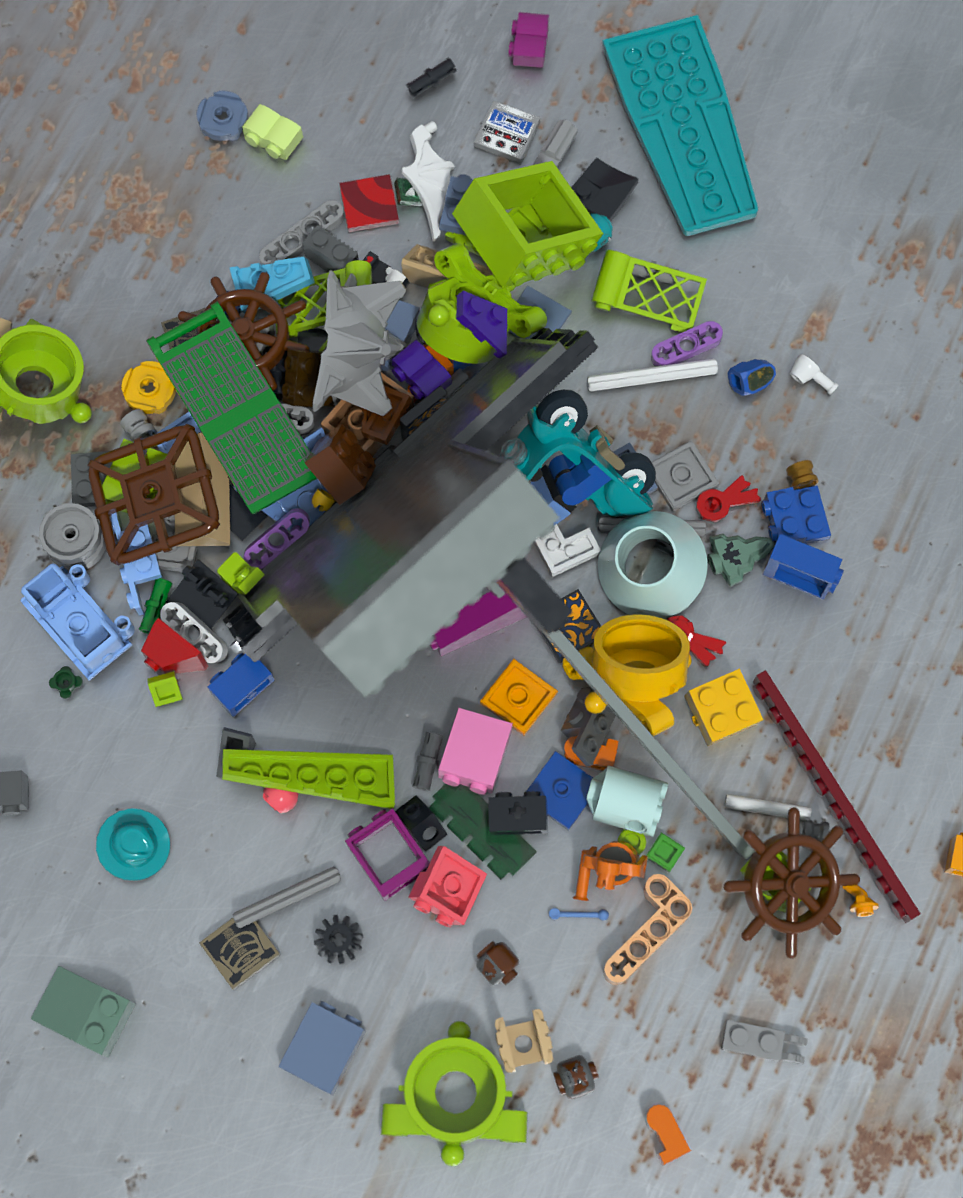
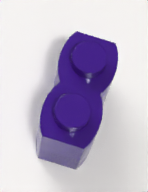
M417 340L413 341L391 359L393 375L400 382L405 381L411 386L409 390L418 401L426 398L438 387H442L445 390L452 384L449 372Z

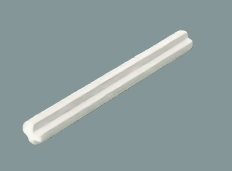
M713 358L591 375L587 378L589 391H598L713 375L718 371V364L716 359Z

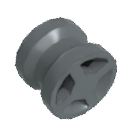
M805 819L802 834L811 836L821 842L829 833V822L822 821L818 824L813 823L812 820Z

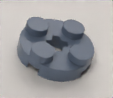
M217 91L213 93L214 96L208 99L205 97L197 108V120L202 134L217 141L238 140L243 132L242 126L249 118L247 107L241 98L229 91ZM223 112H226L228 118L224 120H219V118L216 117L217 115H222Z

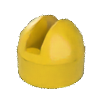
M318 488L312 497L313 507L317 508L320 505L319 511L321 512L329 510L336 501L331 494L321 488Z

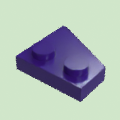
M466 291L457 295L456 319L465 328L471 330L481 343L486 340L495 349L494 355L497 358L501 359L507 355V308Z

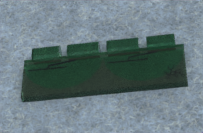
M445 784L433 795L432 798L435 801L430 805L429 809L442 822L451 815L453 819L447 824V827L462 842L471 835L473 839L467 844V847L482 862L491 855L493 859L487 867L500 880L508 873L514 876L537 851L520 835L491 836L489 832V804L479 794L472 792L469 789L470 787L461 784L458 786Z

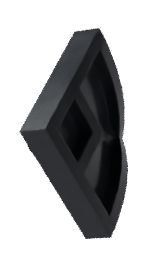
M596 157L571 188L589 214L604 215L611 222L633 192L639 179L613 168Z

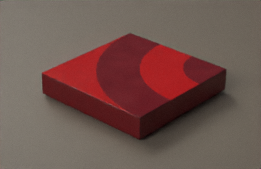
M390 174L339 183L349 233L399 224Z

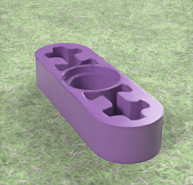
M708 321L656 344L651 355L653 365L656 367L681 363L717 347L722 339V327L714 321ZM709 330L710 333H715L714 339L710 336L705 337L706 331ZM683 340H690L693 342L694 348L690 351H685L680 347L679 343ZM662 351L663 354H668V359L658 358L659 352Z
M299 508L290 510L246 547L243 559L250 566L258 567L259 569L264 568L307 532L310 523L307 512ZM292 518H302V527L295 525L290 529V534L292 535L290 537L286 529L292 525ZM273 533H280L285 541L282 545L275 546L270 543L269 536ZM265 545L267 549L262 553L261 561L258 559L251 560V552L253 551L257 554Z

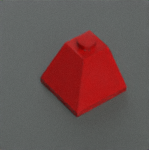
M159 618L154 622L141 649L146 658L144 663L154 672L160 669L165 674L175 671V674L205 671L209 667L201 651Z

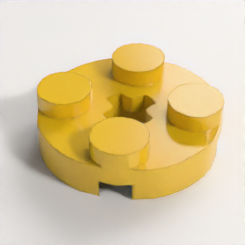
M141 362L140 366L134 369L130 368L123 377L121 389L126 403L133 410L141 409L145 414H161L172 403L176 390L159 362ZM149 382H152L155 388L154 391L146 393L142 387L148 386Z

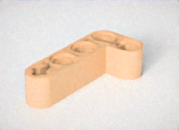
M655 874L649 877L643 890L645 898L658 911L608 959L604 966V978L612 985H621L626 982L692 913L690 900L662 874ZM654 882L661 883L665 888V893L661 896L652 894L650 884ZM673 903L682 904L686 911L685 915L681 917L673 915L670 909ZM653 923L662 924L665 928V935L662 937L654 936L650 931V925ZM640 943L645 948V955L639 958L634 957L630 953V945ZM625 957L629 963L621 972L623 977L618 974L613 977L610 974L612 971L611 965L619 966Z

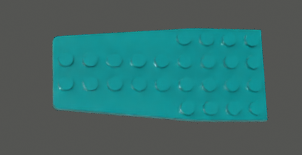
M699 15L604 39L602 47L626 113L682 233L685 236H691L755 218L758 212L755 194L723 79Z

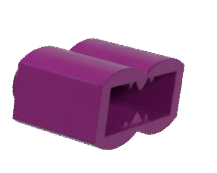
M519 12L518 20H513L512 35L515 36V41H510L509 57H513V65L543 68L549 15Z

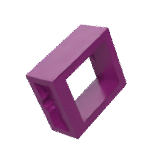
M393 808L388 812L385 809L378 812L371 818L372 823L364 828L362 825L356 827L348 834L349 838L345 840L348 848L384 901L416 881L419 873L426 872L430 864ZM393 824L417 861L382 884L358 849V846Z

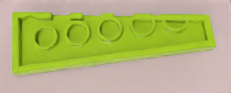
M223 749L222 780L394 809L393 755Z

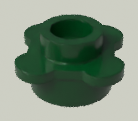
M63 666L49 680V686L52 689L58 690L63 699L70 698L72 692L83 684L82 678L75 676L72 673V669L68 666ZM65 680H68L67 685L63 684Z

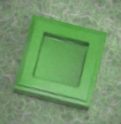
M661 832L646 856H648L647 859L670 873L685 847Z

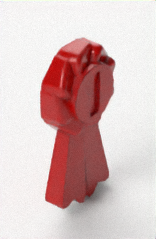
M741 475L723 492L716 489L702 492L699 495L696 510L703 520L715 523L727 516L730 507L759 503L761 497L757 495L758 488L745 491L751 483L745 481L744 476Z
M682 615L666 619L678 626L686 634L690 643V652L704 667H707L710 661L716 659L708 650L719 655L723 654L722 647L726 645V641L694 633L693 623Z

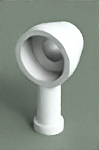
M799 354L794 361L790 375L798 383L804 384L813 379L827 390L829 395L839 386L824 375L820 368L807 356Z

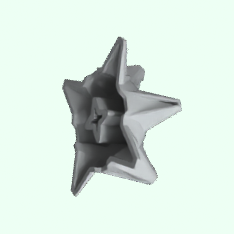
M332 270L329 271L324 327L328 334L327 349L321 354V364L313 399L314 412L325 403L329 396H332L334 406L342 399L381 416L386 415L392 409L391 401L387 398L383 384L381 365H385L386 360L394 358L407 347L406 343L389 333V330H386L390 315L399 299H402L407 291L401 281L357 286L355 276L350 273L345 285L341 286Z

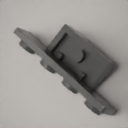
M591 687L581 688L578 692L577 698L561 728L566 737L577 736L572 750L585 766L593 765L616 716L607 705L605 710L597 714H593L586 709L585 698L590 692H594Z

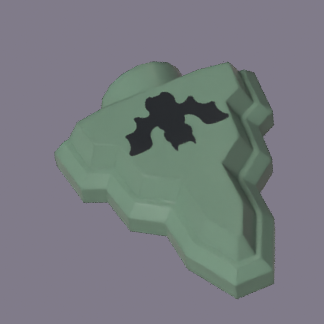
M724 534L709 537L713 553L708 554L707 558L709 559L708 563L713 574L718 575L722 573L725 581L731 587L742 582L743 575L751 572L754 562L764 559L774 549V544L771 538L755 536L744 539L739 535L727 537Z

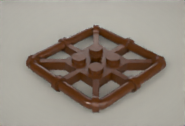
M185 424L144 439L142 437L136 438L133 443L99 455L94 460H90L87 465L89 467L88 476L96 506L94 513L96 518L99 519L110 561L115 565L131 563L161 551L167 553L172 551V547L203 537L214 529L217 530L220 525L218 522L219 511L210 481L212 479L211 470L207 469L200 439L194 426ZM176 439L165 460L149 464L147 449ZM189 441L196 472L177 478L174 465ZM137 453L140 469L122 475L104 465ZM99 473L120 482L124 496L123 499L106 504ZM199 482L208 516L184 505L180 489ZM151 488L158 491L153 499L146 497V495L150 494ZM127 509L130 522L116 545L110 516L113 513ZM182 512L204 523L203 525L168 537L164 518ZM154 522L159 541L126 552L138 529Z

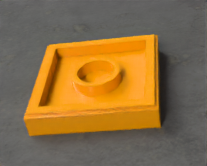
M513 659L480 700V704L503 721L513 723L512 728L525 736L558 694V691L517 660Z

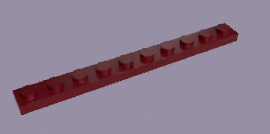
M765 670L756 675L753 681V690L759 700L764 699L769 707L768 714L775 724L779 723L784 731L783 738L790 748L794 747L799 755L798 761L803 770L811 773L815 780L813 785L820 796L824 795L830 804L828 806L830 813L835 820L840 819L845 827L844 834L850 844H855L861 853L859 858L866 869H871L876 876L875 883L882 894H887L893 903L891 904L893 913L899 920L903 919L905 924L913 920L921 913L768 672Z

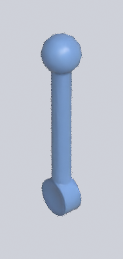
M552 908L549 911V917L552 920H557L559 917L599 918L605 921L609 918V913L605 909L599 912H570Z

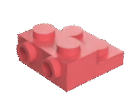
M438 846L426 872L419 873L408 898L415 901L413 907L418 911L426 914L432 912L437 915L436 922L445 927L451 928L452 925H464L487 873L447 847Z

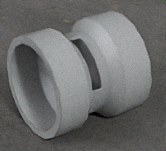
M141 409L131 411L120 422L124 431L130 433V439L133 442L136 438L142 437L144 439L157 433L155 427L147 422V416Z

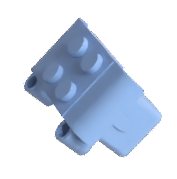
M50 564L21 588V593L24 597L20 601L90 681L132 646L128 639L134 634L135 627L127 616H119L113 623L83 588L89 584L90 576L82 565H73L68 572L64 566L59 568L56 564Z

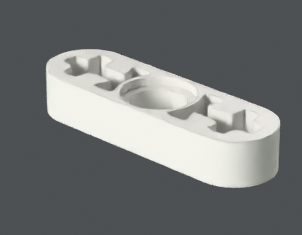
M170 602L162 607L160 613L161 620L201 651L207 663H219L226 658L228 653L226 643L184 604ZM171 610H178V612H177L176 615H177L181 620H188V621H186L185 623H182V622H181L180 620H178V619L172 620L171 618H172L173 614L171 613ZM192 625L198 626L200 630V636L195 641L188 635V630ZM206 642L210 646L217 645L215 651L218 655L210 656L212 650L207 645L200 644Z

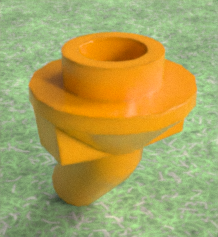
M843 886L844 890L856 898L850 906V911L856 913L858 917L871 916L874 914V910L879 908L878 903L869 898L867 892L860 886Z

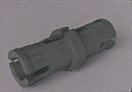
M433 732L425 733L421 755L417 756L416 760L418 767L412 787L430 791L435 767L439 765L437 759L443 739L442 735Z

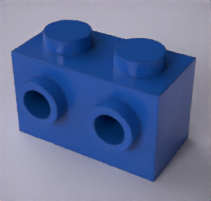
M240 653L232 660L231 666L224 673L220 671L212 677L208 689L217 701L234 717L275 680L272 673L260 660L254 662L246 654Z

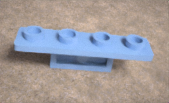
M116 512L111 515L112 518L110 520L113 532L116 534L119 542L124 531L120 516ZM148 525L138 529L126 552L153 543ZM156 554L126 563L123 568H120L124 584L128 583L130 593H126L130 609L135 608L139 616L144 615V610L137 584L162 578Z

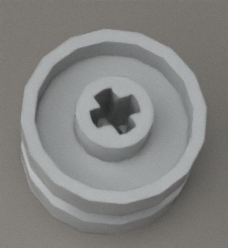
M65 503L56 506L45 515L40 524L39 539L43 549L58 567L64 566L67 571L76 564L89 569L100 561L106 547L99 521L88 508L80 504Z

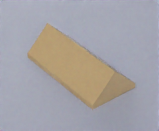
M416 244L402 259V274L407 277L410 283L428 288L431 283L447 279L435 266L434 257L439 252L437 250ZM473 262L475 268L483 275H493L489 267Z
M201 432L197 435L200 439L207 469L211 470L212 479L210 481L219 511L218 522L220 525L217 530L214 529L203 537L178 546H230L228 475ZM189 441L175 463L177 478L196 472ZM200 483L181 488L180 491L184 505L208 516ZM182 512L175 514V534L204 524Z

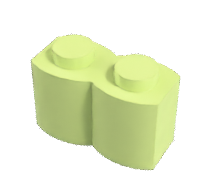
M261 104L258 105L242 126L244 138L250 145L266 148V152L276 159L279 157L287 160L303 138L302 128L286 117L280 116L272 109Z

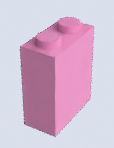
M458 708L438 770L439 778L443 779L442 781L445 784L451 786L461 784L470 787L469 789L477 794L484 795L486 792L493 794L512 733L513 723Z

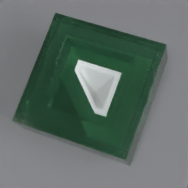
M397 178L394 185L398 205L422 207L423 204L410 182L406 178Z

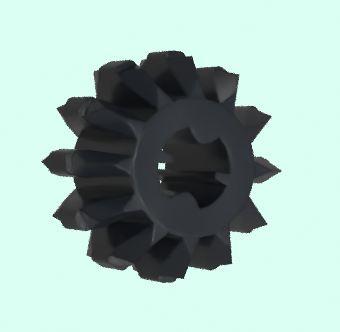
M333 915L334 924L330 925L328 920L324 919L322 923L327 929L325 931L319 928L316 929L315 933L323 938L315 940L314 945L318 947L324 946L319 950L318 954L320 957H323L329 953L328 963L332 964L335 957L338 956L339 964L344 965V955L347 954L349 959L353 961L355 956L351 950H362V946L354 941L362 940L364 937L362 933H354L358 930L359 924L356 922L349 926V916H345L342 924H340L338 915ZM341 933L342 937L346 938L345 942L342 941L343 945L337 947L335 942H331L332 938L336 939L335 934Z

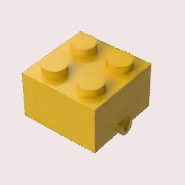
M740 669L691 689L684 695L693 714L691 717L695 727H699L707 746L756 726L764 720Z

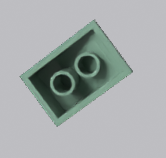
M58 966L31 1020L102 1056L109 1057L136 1004Z

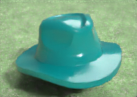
M130 808L111 815L102 824L96 837V852L100 863L113 876L123 880L139 881L149 878L161 870L169 856L170 837L165 825L157 816L142 809Z

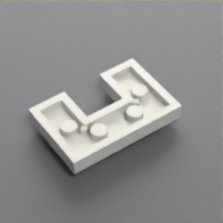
M556 524L554 530L542 539L539 537L534 541L552 577L598 556L601 552L590 528L564 539Z

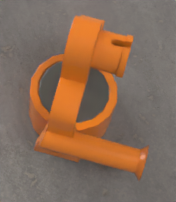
M624 841L610 842L602 846L598 851L597 847L594 846L589 850H582L576 894L572 898L589 901L587 891L591 869L596 871L598 875L596 887L601 889L605 887L607 890H614V885H622L632 880L634 876L644 879L648 856L642 855L639 857L637 850L630 843Z

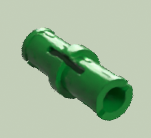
M162 578L155 579L150 599L146 600L144 605L146 610L138 629L139 631L149 634L154 622L161 618V609L165 605L170 588L173 585L170 581Z

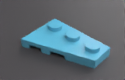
M305 257L276 260L273 264L261 265L260 263L250 264V267L239 268L238 266L229 267L235 290H254L259 275L262 272H267L270 279L264 293L275 301L315 283L309 261ZM240 305L241 311L244 314L248 305Z

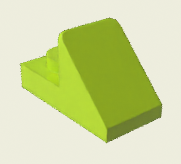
M236 552L232 553L217 570L219 576L239 594L245 595L265 575L258 567L250 566Z

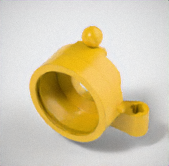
M626 615L606 622L595 634L594 647H585L578 652L653 737L673 727V714L659 699L678 692L680 688L686 685L687 671L692 662L691 655L689 654L690 643L688 637L678 626L670 621L650 615ZM564 658L562 663L567 676L572 680H584ZM590 692L586 696L584 703L589 712L597 714L605 710L606 704L595 692Z

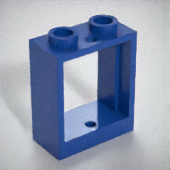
M780 534L763 575L824 600L828 592H834L842 577L844 570L839 567L843 559Z

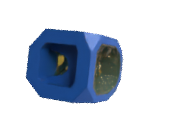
M760 359L741 362L731 367L728 371L730 386L734 392L742 396L751 395L765 389L776 376L775 366L766 360Z

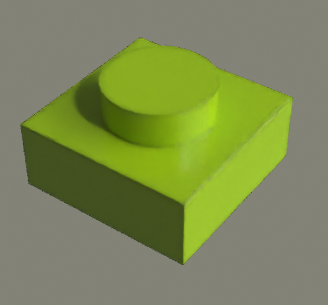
M175 671L147 679L155 707L183 700Z

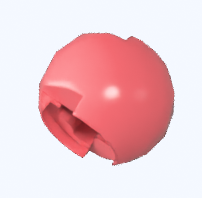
M265 787L263 799L279 813H287L298 802V793Z

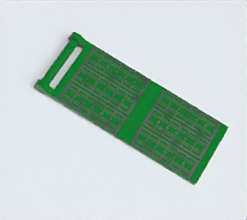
M218 302L210 305V309L156 338L152 336L146 340L152 353L157 358L251 514H256L317 479L305 464L310 450ZM215 318L220 322L165 353L161 350V347Z

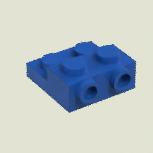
M818 485L797 490L790 487L766 492L764 500L761 501L764 516H768L770 521L768 533L772 542L775 541L776 544L780 534L804 544L830 539L831 532Z

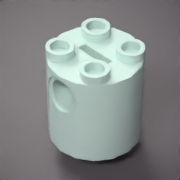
M607 765L604 771L592 778L586 800L593 814L592 820L653 837L663 809L661 805L669 783Z

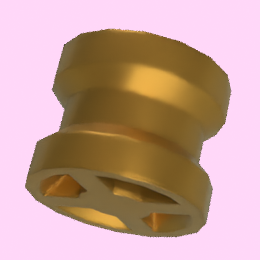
M811 460L794 463L786 469L787 475L792 478L791 486L794 490L812 487L819 482L818 477L812 472L814 466Z

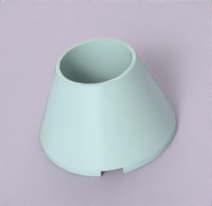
M648 511L640 515H632L621 521L605 538L598 557V575L601 586L606 596L617 608L628 615H650L662 619L675 616L689 607L703 589L708 569L706 550L697 532L681 518L660 511ZM648 539H659L670 544L674 550V562L671 570L663 579L653 584H638L628 579L626 560L629 552L635 545Z

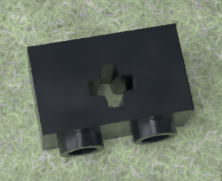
M528 791L524 792V796L512 797L510 792L495 793V797H488L489 832L491 836L548 834L546 796H541V792ZM516 807H521L522 811L526 812L521 814L520 819H516L514 814H511L516 812Z

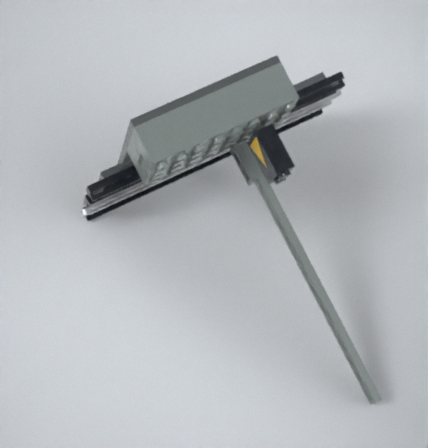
M543 328L530 339H513L507 345V355L501 359L495 356L398 446L390 445L374 460L376 467L365 488L340 505L335 502L329 510L325 511L309 526L305 534L261 570L265 575L246 595H237L242 603L223 619V622L235 639L229 648L235 654L243 650L254 662L260 660L264 654H267V651L272 649V646H275L280 639H283V636H286L298 624L366 698L370 693L372 695L378 693L386 685L387 681L385 679L394 671L400 672L411 661L410 656L415 651L428 647L435 639L434 634L442 626L446 628L454 623L459 617L458 612L466 604L472 605L483 595L482 589L487 587L499 599L506 593L532 624L537 626L731 847L746 860L754 854V850L560 631L567 624V618L573 612L525 558L531 550L530 545L539 537L542 539L549 535L555 528L554 523L560 517L510 459L486 452L488 448L493 446V443H496L501 436H504V433H507L512 426L517 424V421H520L525 414H528V411L541 402V399H544L549 392H552V389L557 387L562 380H565V377H568L578 365H581L586 358H589V355L596 351L598 346L595 344V339L589 331L579 330L575 334L570 329H556L552 332L550 328Z

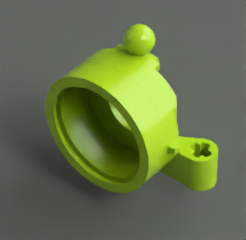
M461 243L451 245L435 254V266L447 279L429 284L417 318V329L422 339L439 354L449 359L469 364L485 363L495 357V349L486 340L481 343L471 330L465 328L456 319L457 295L462 291L507 308V335L509 330H511L517 336L526 338L547 325V316L540 307L520 305L512 298L510 292L516 286L512 285L502 288L494 275L485 276L477 270L467 248Z
M31 318L26 325L14 328L0 338V414L4 408L10 416L16 415L38 424L50 423L58 419L62 420L69 414L75 422L80 424L90 420L92 416L90 406L82 402L77 403L84 371L82 355L76 344L68 336ZM39 371L50 378L53 388L47 396L32 398L25 396L19 391L16 386V380L24 372Z
M455 1021L448 1028L449 1038L435 1041L426 1046L418 1053L409 1066L405 1084L399 1085L398 1091L404 1092L406 1105L383 1104L381 1135L430 1136L439 1142L446 1143L441 1150V1159L446 1165L453 1167L459 1165L464 1159V1149L461 1144L469 1143L476 1139L526 1143L528 1112L503 1110L505 1097H512L513 1091H506L505 1077L499 1062L487 1048L469 1039L471 1029L467 1023ZM451 1072L466 1074L476 1086L474 1103L469 1109L461 1113L454 1114L445 1111L436 1100L435 1091L437 1083L443 1076Z

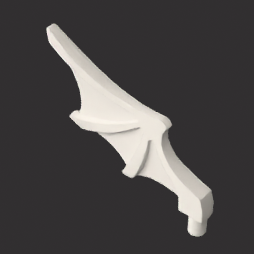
M431 121L424 126L420 125L410 135L415 159L412 165L402 167L401 173L413 186L423 204L430 226L432 241L434 242L441 234L439 223L445 206V196L450 182V171L454 170L455 165L451 161H445L440 158L429 144L432 137L431 133L437 130L436 124Z

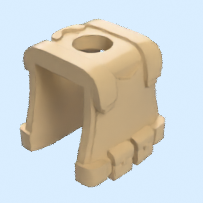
M532 1010V1021L505 1027L503 1017L496 1019L497 1045L501 1047L499 1048V1055L501 1061H504L506 1072L513 1073L516 1072L515 1067L543 1061L545 1065L552 1063V1041L550 1036H548L549 1030L547 1022L544 1021L542 1010ZM522 1035L529 1037L532 1041V1048L526 1053H521L515 1048V1040Z

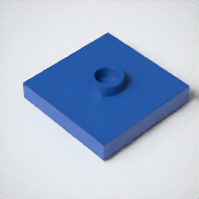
M555 751L526 792L538 791L541 792V796H546L548 816L569 831L588 804L586 798L593 777Z

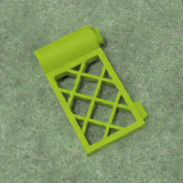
M606 250L591 301L596 303L595 308L610 312L611 308L620 309L671 324L670 330L682 333L694 326L707 279L637 259L618 251ZM634 265L645 267L650 277L637 284L632 275ZM651 269L659 272L653 275ZM666 273L671 275L675 285L662 291L655 278ZM676 277L683 278L684 280L678 282ZM631 280L634 286L628 289ZM652 280L659 294L646 300L639 287ZM689 280L700 283L697 294L687 298L681 284ZM677 287L684 301L671 308L664 294ZM636 289L642 303L635 307L623 304L626 294ZM661 296L668 310L661 314L653 313L648 303ZM695 298V302L692 307L689 301ZM685 303L691 312L688 323L678 320L673 310ZM645 305L647 311L638 308ZM670 312L672 318L666 317L664 315Z
M351 261L345 265V268L333 271L336 277L340 278L341 286L345 285L350 273L355 276L357 286L372 284L371 264L367 261ZM329 272L313 276L315 283L296 291V294L287 305L283 303V298L276 301L281 308L295 303L301 298L308 301L305 310L295 314L297 317L289 325L290 338L297 337L298 332L325 325L326 304L322 308L316 303L323 293L327 292ZM317 285L319 288L311 299L304 295L310 286ZM315 306L320 312L313 320H306L305 317Z

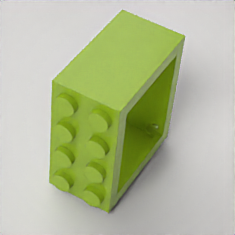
M553 161L474 178L452 213L502 288L512 285L517 287L530 280L538 281L545 276L552 274L557 276L563 271L570 269L574 271L581 268L585 264V258L598 246L597 242L604 234ZM531 204L554 237L528 243L506 210Z

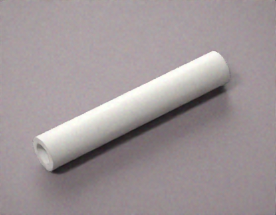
M726 794L724 806L727 809L788 818L790 808L796 807L800 811V820L805 821V819L810 820L812 810L811 807Z

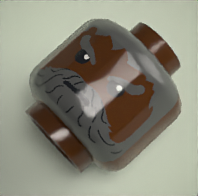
M492 941L476 956L479 959L476 964L477 969L491 985H497L500 982L507 985L518 975L515 969L519 965V959L504 942L496 944Z
M581 1055L559 1062L556 1068L557 1072L553 1073L561 1096L566 1094L569 1099H576L593 1092L595 1089L594 1080L599 1078L593 1061L587 1063L586 1059Z

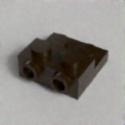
M288 349L284 364L286 372L282 387V403L292 406L313 407L321 354L324 351ZM329 396L322 406H334L332 396Z

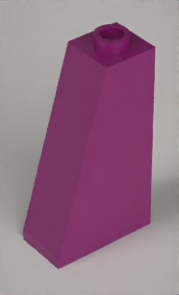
M488 592L472 605L466 604L458 612L459 617L450 626L446 628L442 626L434 634L435 639L430 644V647L433 651L437 649L442 657L527 617L506 593L499 599L491 592Z

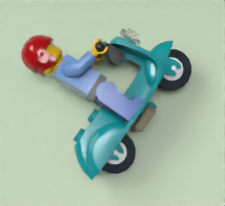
M562 389L547 395L539 403V406L536 405L528 411V424L518 437L506 441L501 448L500 456L511 460L560 517L554 525L568 517L577 508L576 505L585 499L588 501L592 499L602 514L607 512L613 517L640 515L653 509V502L647 491L654 484L656 471L650 459L641 453L633 452L618 457L609 448L613 443L612 437L599 425L589 431L590 434H588L582 428L588 418L587 405L581 395L573 390ZM560 451L563 453L553 458L549 466L545 464L542 467V464L555 452Z

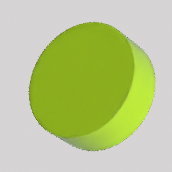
M626 829L620 833L617 840L630 843L637 850L638 855L644 851L646 846L644 834Z

